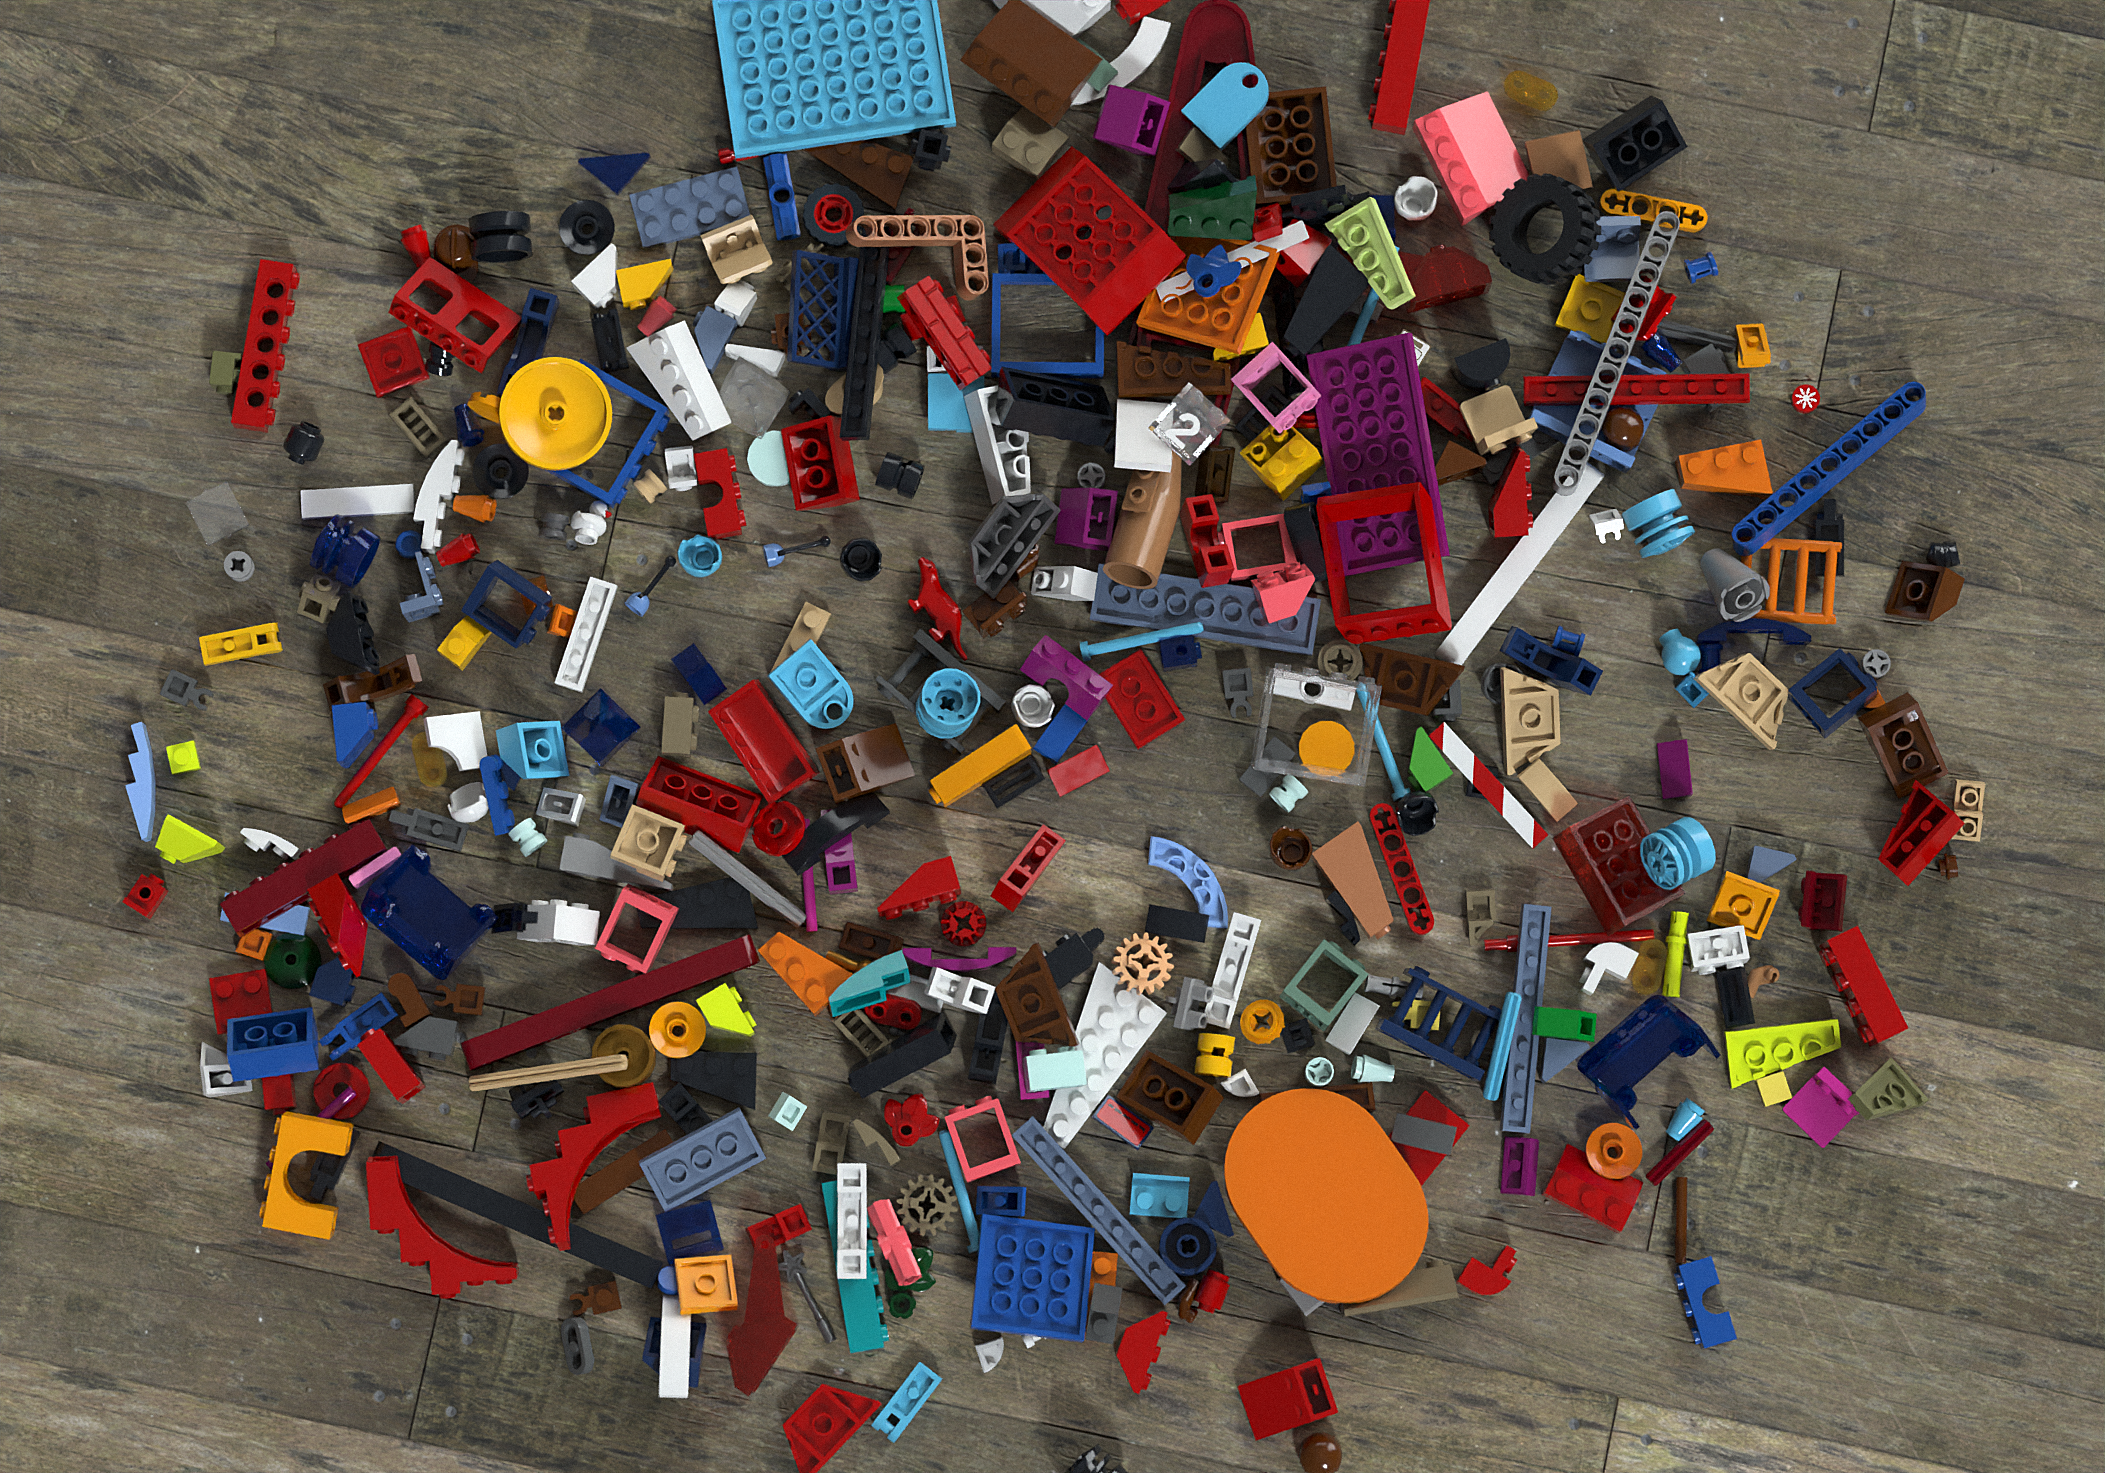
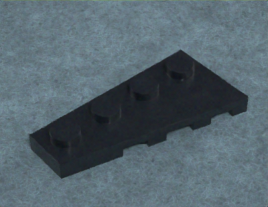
M732 877L654 895L679 908L670 929H758L750 891ZM637 908L642 929H659L662 920Z

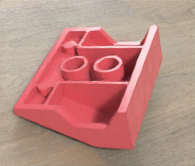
M1488 91L1439 108L1414 121L1412 128L1461 226L1467 224L1478 215L1493 209L1497 201L1501 202L1504 196L1502 193L1507 188L1513 189L1515 187V181L1519 179L1528 181L1529 173Z

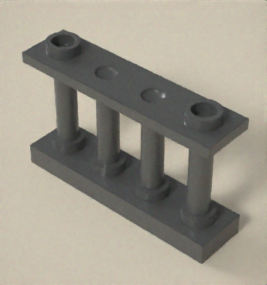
M919 629L913 636V641L916 643L914 646L915 650L888 681L880 675L876 678V683L879 685L877 690L888 700L893 697L916 717L915 704L926 680L909 699L904 697L896 688L923 657L927 658L930 655L937 661L935 664L937 668L930 676L934 672L945 668L958 669L967 673L976 681L980 690V705L970 726L961 735L951 739L941 738L943 740L941 745L949 753L954 755L957 752L962 756L965 753V748L960 745L961 741L987 712L991 713L994 710L999 714L1006 706V702L923 630ZM941 705L942 710L947 708L950 711L951 707L949 705L946 707Z

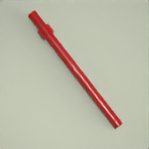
M1654 930L1551 935L1548 939V947L1603 944L1608 942L1654 940ZM1507 935L1504 939L1484 940V950L1517 952L1518 935Z

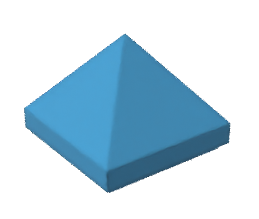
M1691 671L1675 689L1695 708L1709 693L1693 679L1696 675Z

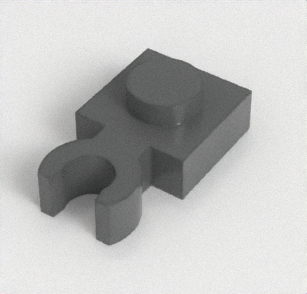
M1251 668L1222 670L1225 700L1233 699L1234 701L1230 708L1232 719L1236 718L1235 710L1238 707H1244L1246 709V716L1250 717L1252 708L1246 701V698L1254 696Z
M171 669L160 692L161 696L187 707L191 700L202 711H207L208 707L200 704V697L208 695L213 698L214 696L209 689H195L198 684L197 680Z

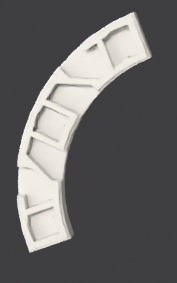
M1144 16L1141 27L1131 44L1119 57L1109 63L1118 71V75L1108 85L1126 88L1138 79L1159 54L1167 38L1171 23ZM1086 83L1071 105L1093 103L1104 99L1108 85L1098 94Z

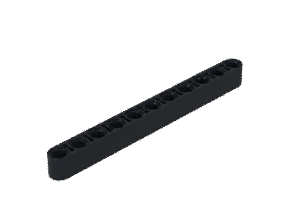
M378 1141L372 1157L398 1156L403 1183L558 1249L556 1242H550L547 1227L552 1226L551 1216H546L544 1211ZM569 1222L571 1249L563 1250L564 1252L650 1289L653 1288L663 1262Z

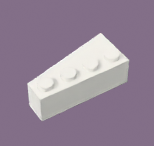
M685 320L664 328L626 348L692 440L732 423Z
M998 385L978 389L964 396L992 505L997 504L1001 497L1031 493L1030 460L1027 456L1029 432L1008 430L1005 427H1001L995 410Z

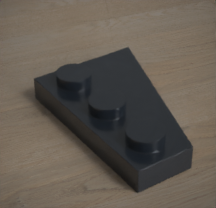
M695 1052L684 1058H671L672 1081L680 1082L683 1085L756 1110L757 1053Z

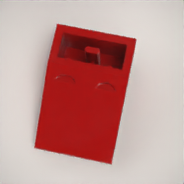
M1514 446L1488 503L1489 532L1495 538L1528 536V528H1533L1532 511H1529V508H1527V500H1532L1531 483H1528L1526 480V472H1530V457L1519 446Z
M948 856L922 864L877 908L879 917L885 916L886 920H891L903 916L902 911L913 908V912H918L930 908L929 903L940 900L941 904L957 900L956 895L961 894V888L952 857Z
M335 873L307 889L312 898L308 904L316 917L321 916L317 922L325 935L330 934L327 942L333 952L337 953L340 951L341 954L338 955V958L344 969L348 970L351 968L355 976L359 977L361 976L368 923L338 873Z
M1320 1358L1237 1386L1256 1441L1339 1413Z

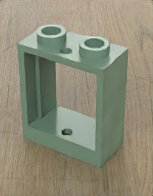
M1325 939L1279 996L1323 1032L1369 975L1365 972L1366 968L1356 959L1350 960L1342 954L1343 950L1339 945L1332 941L1328 943ZM1322 953L1356 978L1330 1013L1296 987Z

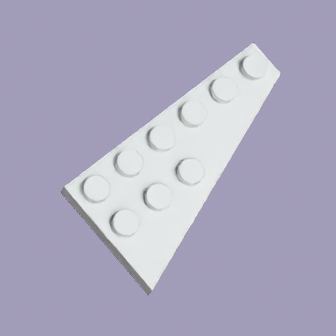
M1100 962L1098 963L1075 1032L1080 1044L1074 1046L1075 1051L1083 1050L1087 1084L1081 1087L1056 1089L1043 1127L1063 1149L1068 1146L1167 1014V1012L1143 994L1137 995L1135 988L1127 992L1126 987L1128 984L1124 982L1119 985L1117 982L1120 977L1113 975L1112 971Z

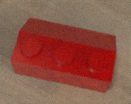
M830 415L781 429L796 511L836 507L860 500L849 441H842L839 437L840 417Z
M1567 1143L1542 1195L1616 1233H1620L1634 1208L1643 1182L1630 1175L1621 1179H1609L1599 1175L1588 1163L1586 1153Z

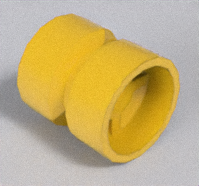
M1199 1033L1197 1050L1201 1052V1055L1196 1057L1195 1074L1231 1077L1232 1061L1229 1059V1055L1234 1052L1235 1037ZM1213 1049L1218 1050V1056L1211 1055Z

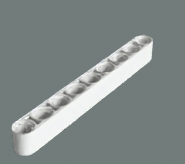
M1587 462L1575 493L1569 496H1561L1555 493L1533 522V528L1528 529L1529 535L1521 538L1434 654L1435 657L1441 661L1462 665L1603 479L1605 475ZM1568 476L1562 485L1570 486L1574 481Z

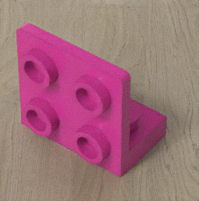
M1825 1067L1820 1068L1782 1108V1111L1821 1148H1824L1855 1115L1859 1114L1848 1100L1853 1093Z

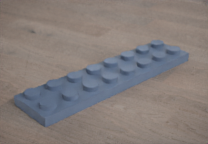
M1099 563L1095 597L1092 602L1090 620L1155 631L1201 622L1204 631L1188 636L1312 656L1321 599L1305 597L1296 615L1268 623L1260 613L1253 588L1230 584L1201 588L1199 579L1160 573L1158 583L1154 588L1136 589L1113 581L1104 573V564Z

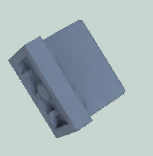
M1600 216V220L1596 221L1598 225L1602 226L1601 235L1596 237L1599 246L1597 251L1593 249L1590 255L1593 259L1589 265L1584 263V280L1586 282H1631L1640 259V216Z
M421 551L415 552V556L427 595L422 596L421 593L405 597L406 601L400 603L402 614L408 623L440 614L439 605L444 604L440 589L431 580L436 578L433 564L430 562L429 557L424 558Z

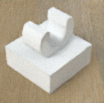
M1617 509L1589 515L1591 526L1602 544L1605 543L1604 536L1608 532H1613L1616 540L1620 539L1619 530L1624 529V525Z

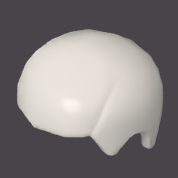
M1410 177L1404 185L1397 188L1395 193L1394 206L1398 214L1409 221L1424 220L1435 209L1437 189L1434 183L1426 177Z
M1031 684L1017 690L1011 703L1015 719L1022 725L1033 728L1048 723L1051 720L1055 706L1046 689L1040 685Z
M475 782L460 787L450 795L451 806L450 804L447 805L454 820L463 823L478 821L489 809L484 784Z

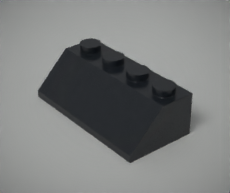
M1001 367L995 409L1001 427H1005L1008 430L1030 432L1034 435L1056 437L1059 440L1077 441L1085 445L1104 446L1116 419L1103 386Z

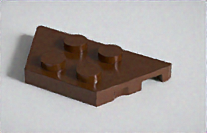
M1361 643L1359 645L1366 668H1364L1366 679L1370 685L1371 702L1426 716L1429 715L1465 668L1463 665Z
M1039 942L1035 943L995 988L1016 1042L1077 1046L1080 1044L1043 951Z

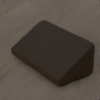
M1208 443L1201 444L1195 497L1212 494L1214 502H1228L1235 456L1234 447Z

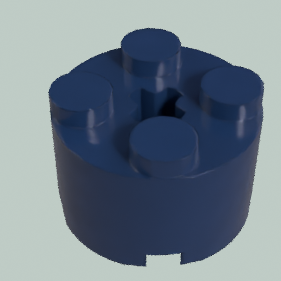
M1181 1218L1173 1221L1165 1228L1159 1240V1254L1162 1261L1171 1271L1178 1275L1192 1276L1201 1273L1212 1263L1216 1255L1217 1244L1212 1229L1206 1223L1196 1218ZM1182 1240L1185 1242L1192 1240L1194 1242L1192 1246L1195 1250L1194 1253L1188 1251L1184 1254L1181 1251L1183 1246L1180 1242Z

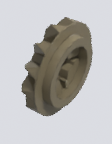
M1342 639L1333 640L1324 645L1319 652L1317 660L1320 674L1326 680L1342 684L1352 682L1359 675L1363 663L1359 649L1349 641ZM1339 651H1341L1343 660L1352 662L1348 663V665H1343L1341 674L1337 670V665L1328 663L1336 660Z

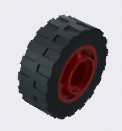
M834 183V185L825 184L821 188H816L808 196L803 208V221L808 234L814 238V241L820 242L826 247L833 246V248L849 244L845 235L848 225L860 216H864L863 203L857 193L850 190L849 187L841 186L838 183ZM831 209H837L841 212L842 217L836 222H831L826 218V213ZM857 226V231L859 233L862 230L861 226Z

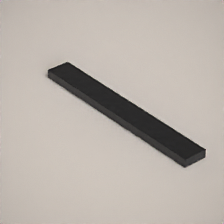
M884 226V232L891 236V228ZM862 227L861 236L866 237V231ZM860 247L839 436L842 441L869 440L890 247Z

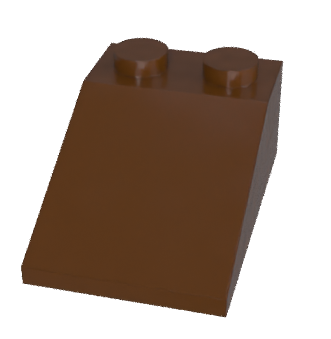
M1908 692L1858 717L1867 741L1898 799L1912 793V786L1915 780L1925 786L1949 774L1921 708Z
M1148 1050L1145 1051L1116 1096L1123 1103L1192 1145L1196 1143L1224 1099L1212 1085Z

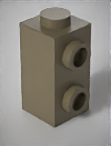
M672 692V697L665 696L661 748L663 756L691 757L692 750H697L698 734L693 733V722H699V706L695 705L693 698H689L688 693Z

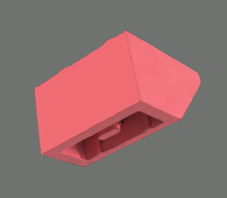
M1300 562L1288 564L1280 572L1266 571L1258 574L1257 579L1251 580L1260 613L1268 623L1296 615L1315 578L1305 564L1300 565Z

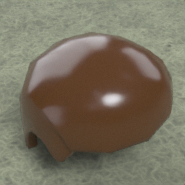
M1628 406L1614 407L1607 412L1601 431L1606 444L1626 452L1639 445L1644 433V423L1640 414Z
M1286 826L1275 831L1269 843L1270 857L1277 866L1285 870H1297L1304 867L1309 862L1313 851L1311 840L1301 829H1292Z
M1326 1432L1312 1433L1301 1443L1299 1451L1300 1465L1305 1473H1335L1341 1465V1445L1335 1436Z

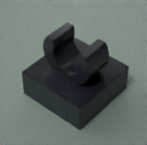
M1307 1018L1285 1024L1281 1035L1287 1054L1315 1046Z

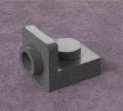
M1456 680L1442 697L1443 705H1448V708L1433 709L1432 718H1438L1439 722L1446 723L1456 721L1455 717L1461 716L1460 680Z

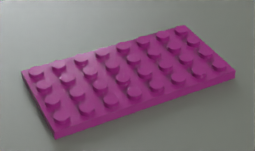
M1412 333L1307 355L1311 384L1321 395L1317 399L1315 408L1331 494L1338 495L1421 482L1432 498L1441 558L1450 556ZM1416 510L1336 522L1344 576L1424 561Z

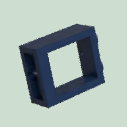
M496 560L487 566L461 611L517 649L524 643L528 645L537 633V630L534 628L538 621L542 622L549 614L551 608L548 605L553 597L499 560ZM499 579L537 604L521 631L484 606L485 601Z
M1841 648L1788 689V699L1824 739L1877 697V683L1869 673L1863 674L1857 667L1859 663L1855 657L1849 652L1845 654ZM1840 663L1864 691L1831 718H1828L1804 690Z

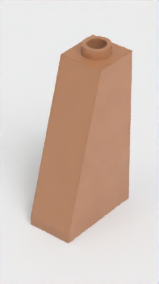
M1356 822L1311 854V858L1331 887L1349 907L1355 921L1367 938L1370 939L1375 936L1377 939H1380L1391 931L1389 925L1394 920L1362 826L1359 822Z

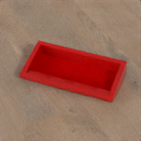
M759 680L750 681L708 711L769 804L780 800L820 773Z

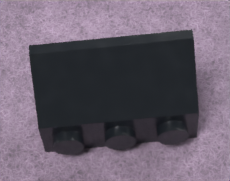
M1652 95L1582 140L1595 165L1617 192L1688 147L1664 102Z

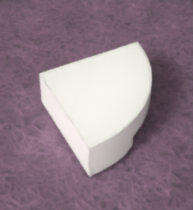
M1246 1069L1220 1083L1227 1092L1237 1097L1247 1098L1259 1094Z
M1002 1337L975 1346L984 1373L993 1369L1000 1361L1004 1349Z

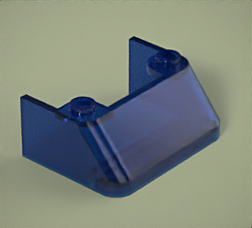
M1654 995L1644 1001L1579 1059L1577 1068L1609 1107L1636 1130L1640 1126L1629 1111L1637 1102V1095L1632 1088L1673 1052L1679 1057H1689L1703 1047L1716 1059L1721 1055L1700 1025L1664 996Z

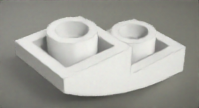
M243 828L240 832L246 837L243 842L255 852L259 848L267 852L271 845L274 844L275 847L272 850L285 860L288 856L296 860L302 853L299 848L274 834L250 828Z

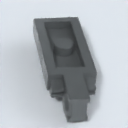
M408 808L406 814L392 810L388 820L391 823L401 825V833L409 837L459 852L462 851L470 826L467 823L458 822L454 819L417 808Z

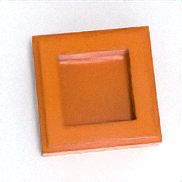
M256 929L240 938L236 952L264 961L273 934Z

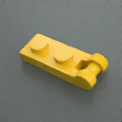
M268 623L199 637L204 665L209 666L283 651L282 644L278 642L277 633L279 632L278 623ZM266 635L267 644L259 645L257 636Z

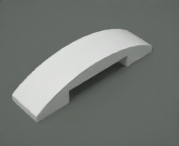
M1236 912L1233 913L1212 984V988H1214L1213 997L1210 1003L1207 1002L1204 1012L1208 1017L1207 1023L1227 1029L1230 1028L1261 923L1260 919Z
M838 1163L837 1279H866V1163Z
M664 1293L659 1397L688 1398L691 1314L680 1315L678 1295L671 1296Z

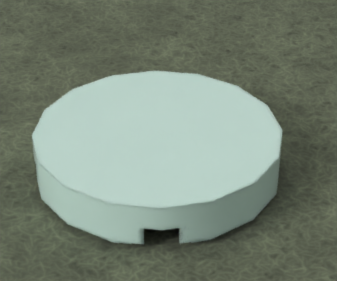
M773 430L761 434L753 441L748 450L747 461L750 472L757 481L766 486L788 485L790 483V476L781 431Z

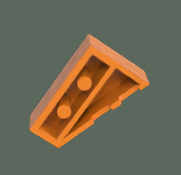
M781 932L775 934L758 949L759 954L814 1016H817L829 1005L828 998L842 983L853 975Z

